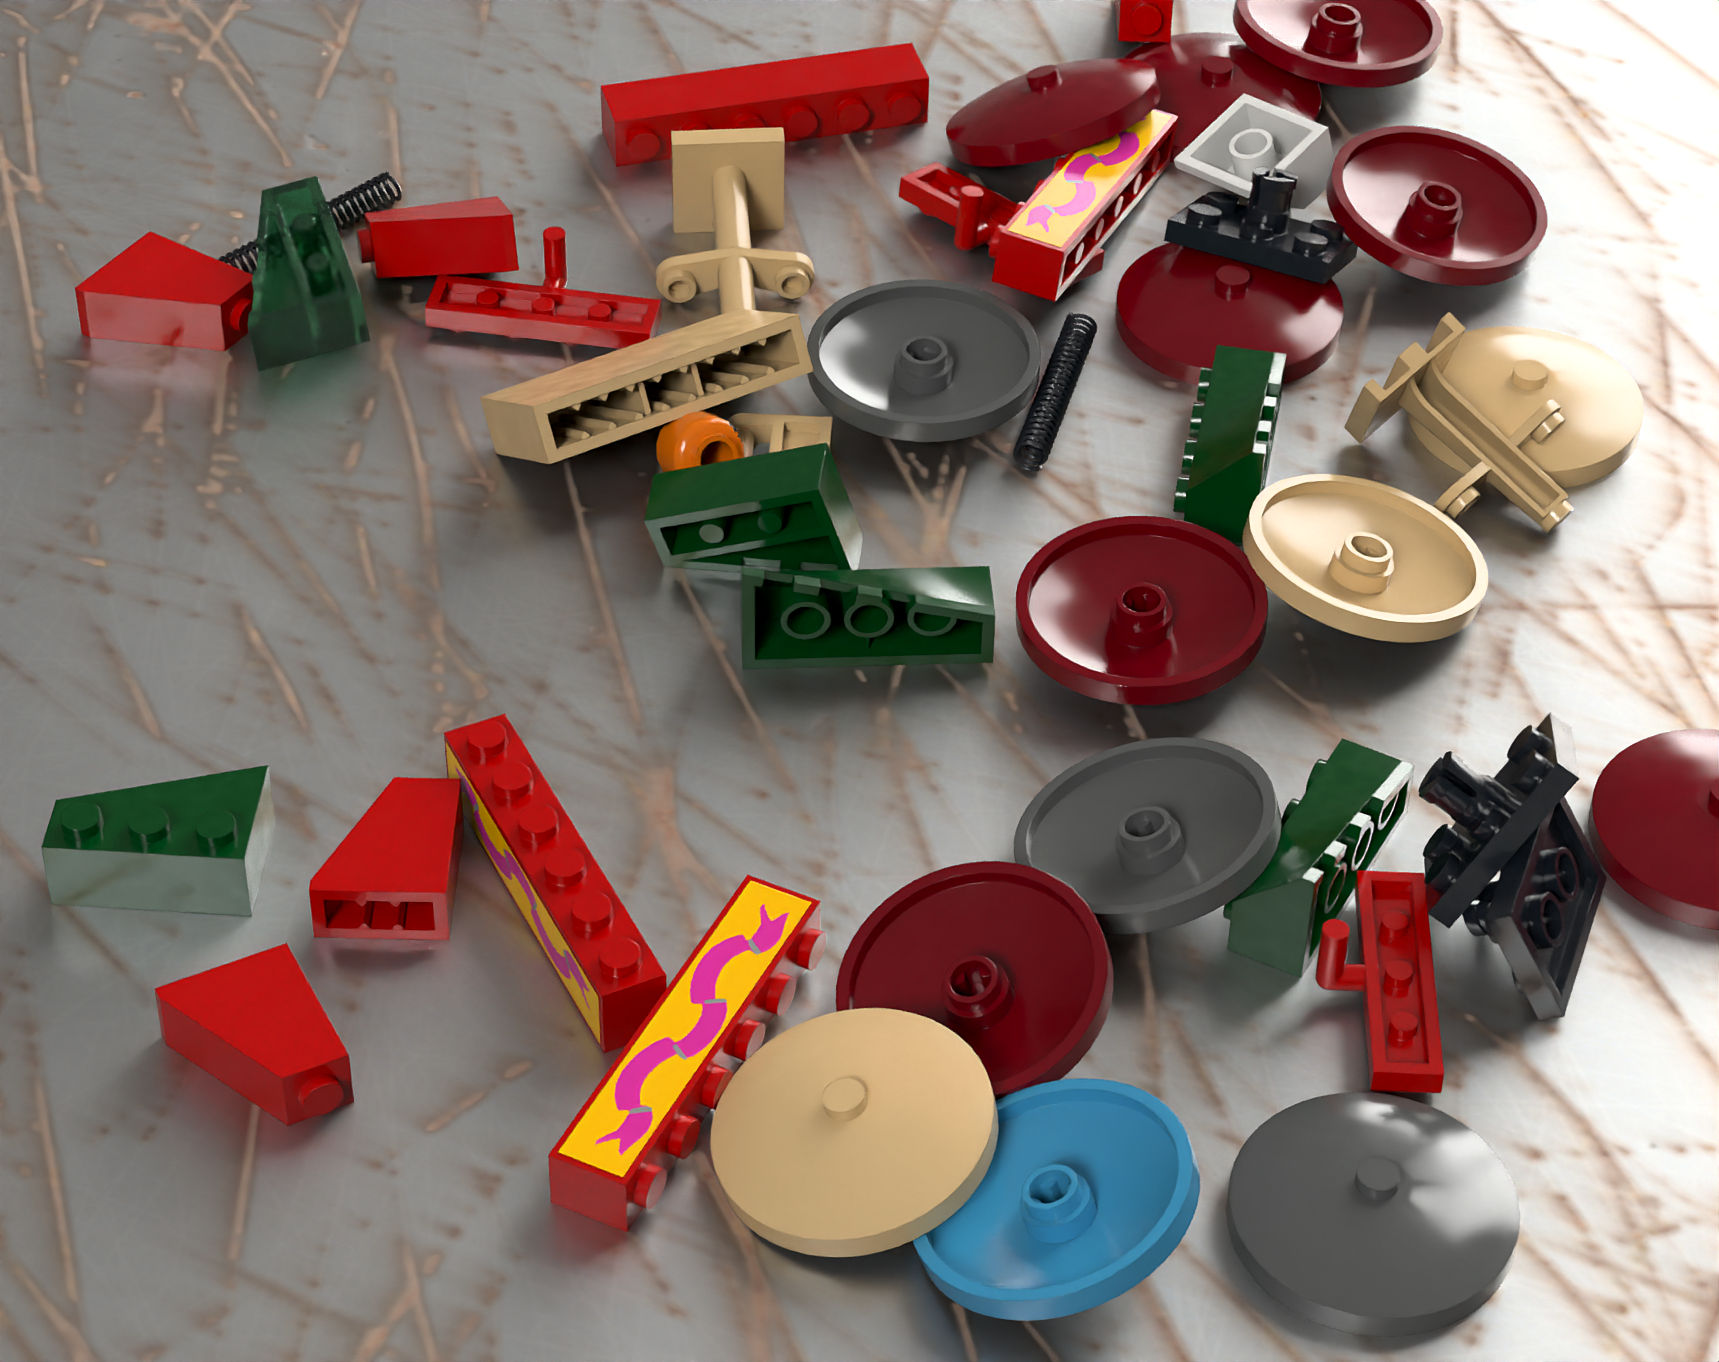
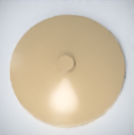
M1520 326L1487 327L1463 333L1446 368L1441 373L1445 380L1507 438L1549 400L1552 399L1561 406L1558 413L1565 419L1561 427L1541 445H1538L1532 438L1520 450L1562 489L1593 482L1615 471L1631 456L1638 443L1644 406L1641 392L1628 371L1611 356L1577 338L1550 330ZM1407 412L1413 432L1435 457L1464 474L1473 469Z
M1308 474L1280 480L1265 488L1256 497L1243 530L1244 552L1255 572L1272 592L1293 608L1323 624L1365 638L1389 642L1415 643L1451 636L1464 629L1475 618L1488 586V569L1484 557L1475 542L1458 524L1423 500L1396 488L1367 479L1336 474Z
M884 1008L844 1010L810 1019L786 1030L764 1044L745 1061L729 1081L715 1110L711 1127V1155L718 1180L729 1205L736 1215L759 1236L788 1250L807 1255L822 1257L862 1256L892 1249L921 1237L946 1221L965 1204L983 1180L992 1162L998 1138V1112L992 1086L980 1058L959 1035L946 1026L918 1014Z

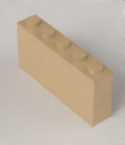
M736 309L482 396L480 400L496 454L552 464L674 421L688 413L699 412L813 371L799 314Z

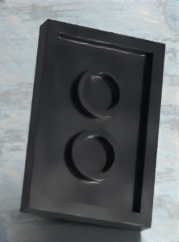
M1258 167L1253 170L1251 178L1252 187L1246 206L1240 205L1239 198L1224 192H1208L1168 219L1164 241L1321 284H1325L1353 261L1358 250V246L1344 233L1345 227L1336 222L1313 220L1311 223L1291 218L1290 206L1293 192L1296 190L1298 177L1291 172L1274 168L1273 176H1269L1270 170L1268 167Z
M1551 712L1537 728L1529 725L1518 734L1507 752L1508 762L1494 778L1490 775H1480L1463 763L1459 756L1452 751H1448L1443 758L1440 757L1433 764L1422 780L1418 790L1420 792L1419 796L1429 804H1435L1456 821L1452 827L1447 824L1439 827L1423 850L1427 914L1447 928H1450L1580 779L1572 728Z
M1565 796L1502 867L1499 880L1490 881L1475 898L1474 901H1479L1478 904H1470L1462 913L1466 927L1472 935L1476 937L1488 935L1493 943L1499 945L1512 969V977L1517 990L1526 995L1539 1020L1565 1016L1607 879Z

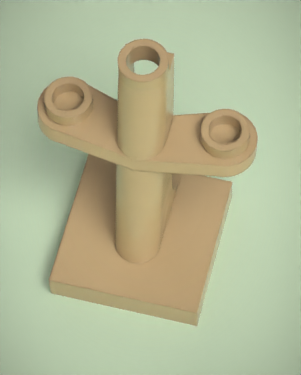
M783 127L671 131L674 233L714 232L715 250L673 256L662 261L656 269V286L658 291L671 302L683 303L691 300L695 295L719 288L721 314L736 309L756 310L754 288L777 292L782 297L789 299L805 295L814 282V266L808 256L799 252L751 248L749 230L784 229L785 140Z
M1448 312L1441 318L1425 350L1415 341L1397 357L1383 388L1373 378L1363 386L1344 428L1361 444L1403 408L1473 468L1456 481L1435 502L1433 507L1444 514L1448 513L1455 520L1477 501L1481 494L1476 488L1487 480L1548 534L1562 523L1574 508L1566 501L1569 495L1520 449L1532 438L1538 445H1541L1565 422V419L1558 413L1561 406L1552 399L1549 400L1509 438L1504 436L1463 398L1441 374L1466 329Z

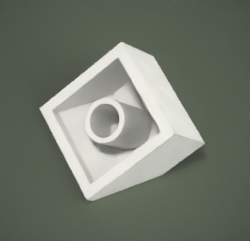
M1243 93L1174 159L1175 167L1248 199L1252 187V173L1255 168L1268 167L1270 170L1269 176H1273L1274 168L1291 172L1298 177L1296 190L1293 192L1290 208L1305 210L1326 189L1335 157L1328 127Z

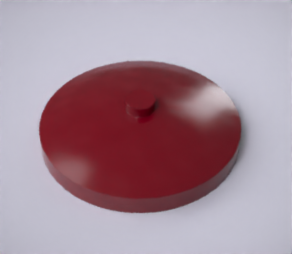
M1235 0L1233 9V23L1238 35L1257 55L1297 76L1336 86L1379 88L1412 81L1422 76L1434 65L1443 37L1441 19L1427 0Z
M1213 32L1178 34L1171 36V43L1149 42L1134 49L1124 57L1146 62L1154 68L1161 92L1160 100L1154 109L1179 116L1171 163H1174V159L1243 93L1319 123L1322 100L1319 83L1297 76L1271 64L1251 50L1239 35Z
M1103 58L1045 65L1011 79L966 104L949 120L946 126V135L954 158L965 164L995 167L1031 163L1086 148L1126 130L1147 116L1155 108L1160 100L1161 92L1154 68L1140 60Z
M1396 125L1373 129L1354 137L1340 149L1335 157L1326 186L1327 203L1336 223L1345 227L1344 233L1353 243L1368 255L1392 269L1415 278L1439 284L1481 286L1510 279L1524 271L1533 262L1547 230L1548 216L1543 198L1533 182L1520 168L1502 154L1478 141L1437 128Z
M1170 242L1150 250L1128 267L1118 285L1115 320L1119 334L1135 356L1166 376L1196 386L1199 383L1201 367L1212 368L1217 345L1287 354L1283 385L1303 378L1322 366L1336 350L1341 337L1344 315L1342 296L1332 278L1325 284Z
M1113 517L1090 522L1068 530L1044 545L1031 558L1021 573L1016 590V628L1018 636L1026 653L1037 667L1059 684L1091 698L1119 704H1169L1196 698L1222 687L1240 675L1251 664L1263 644L1267 628L1268 596L1266 586L1253 569L1247 555L1232 542L1213 531L1189 522L1165 517Z
M1719 729L1675 730L1642 739L1625 748L1611 759L1597 779L1588 819L1592 847L1598 860L1611 878L1639 902L1683 923L1719 931Z
M1002 861L963 863L931 872L912 881L883 901L863 922L852 938L839 969L836 983V1012L862 1008L901 1010L918 1014L946 1026L959 1035L980 1058L987 1071L996 1101L1024 1088L1058 1081L1081 1061L1095 1042L1107 1018L1113 993V965L1106 939L1095 914L1085 900L1062 880L1047 872L1018 863Z

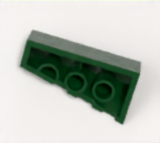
M1217 345L1212 368L1201 367L1197 401L1205 402V404L1196 402L1193 404L1189 437L1197 438V440L1186 439L1181 474L1190 475V477L1178 476L1174 512L1184 513L1185 522L1213 531L1234 545L1243 546V530L1250 509L1256 497L1266 486L1282 399L1287 354Z
M741 566L740 632L742 669L993 663L996 615L989 566L769 571Z
M1343 738L1327 761L1318 759L1309 775L1306 793L1301 800L1291 799L1283 813L1280 840L1270 863L1246 890L1224 906L1223 917L1230 920L1227 949L1302 978L1319 952L1323 924L1330 919H1340L1354 897L1357 870L1370 871L1407 814L1415 765Z

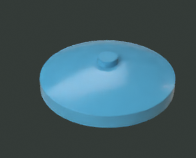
M1088 1078L1065 1079L1038 1084L996 1100L998 1138L992 1162L983 1180L965 1204L950 1218L935 1229L913 1240L921 1262L936 1287L948 1298L973 1312L994 1318L1021 1321L1046 1320L1083 1312L1102 1305L1139 1284L1151 1275L1176 1249L1186 1234L1198 1205L1200 1193L1198 1162L1187 1132L1179 1118L1161 1100L1142 1089L1117 1081Z

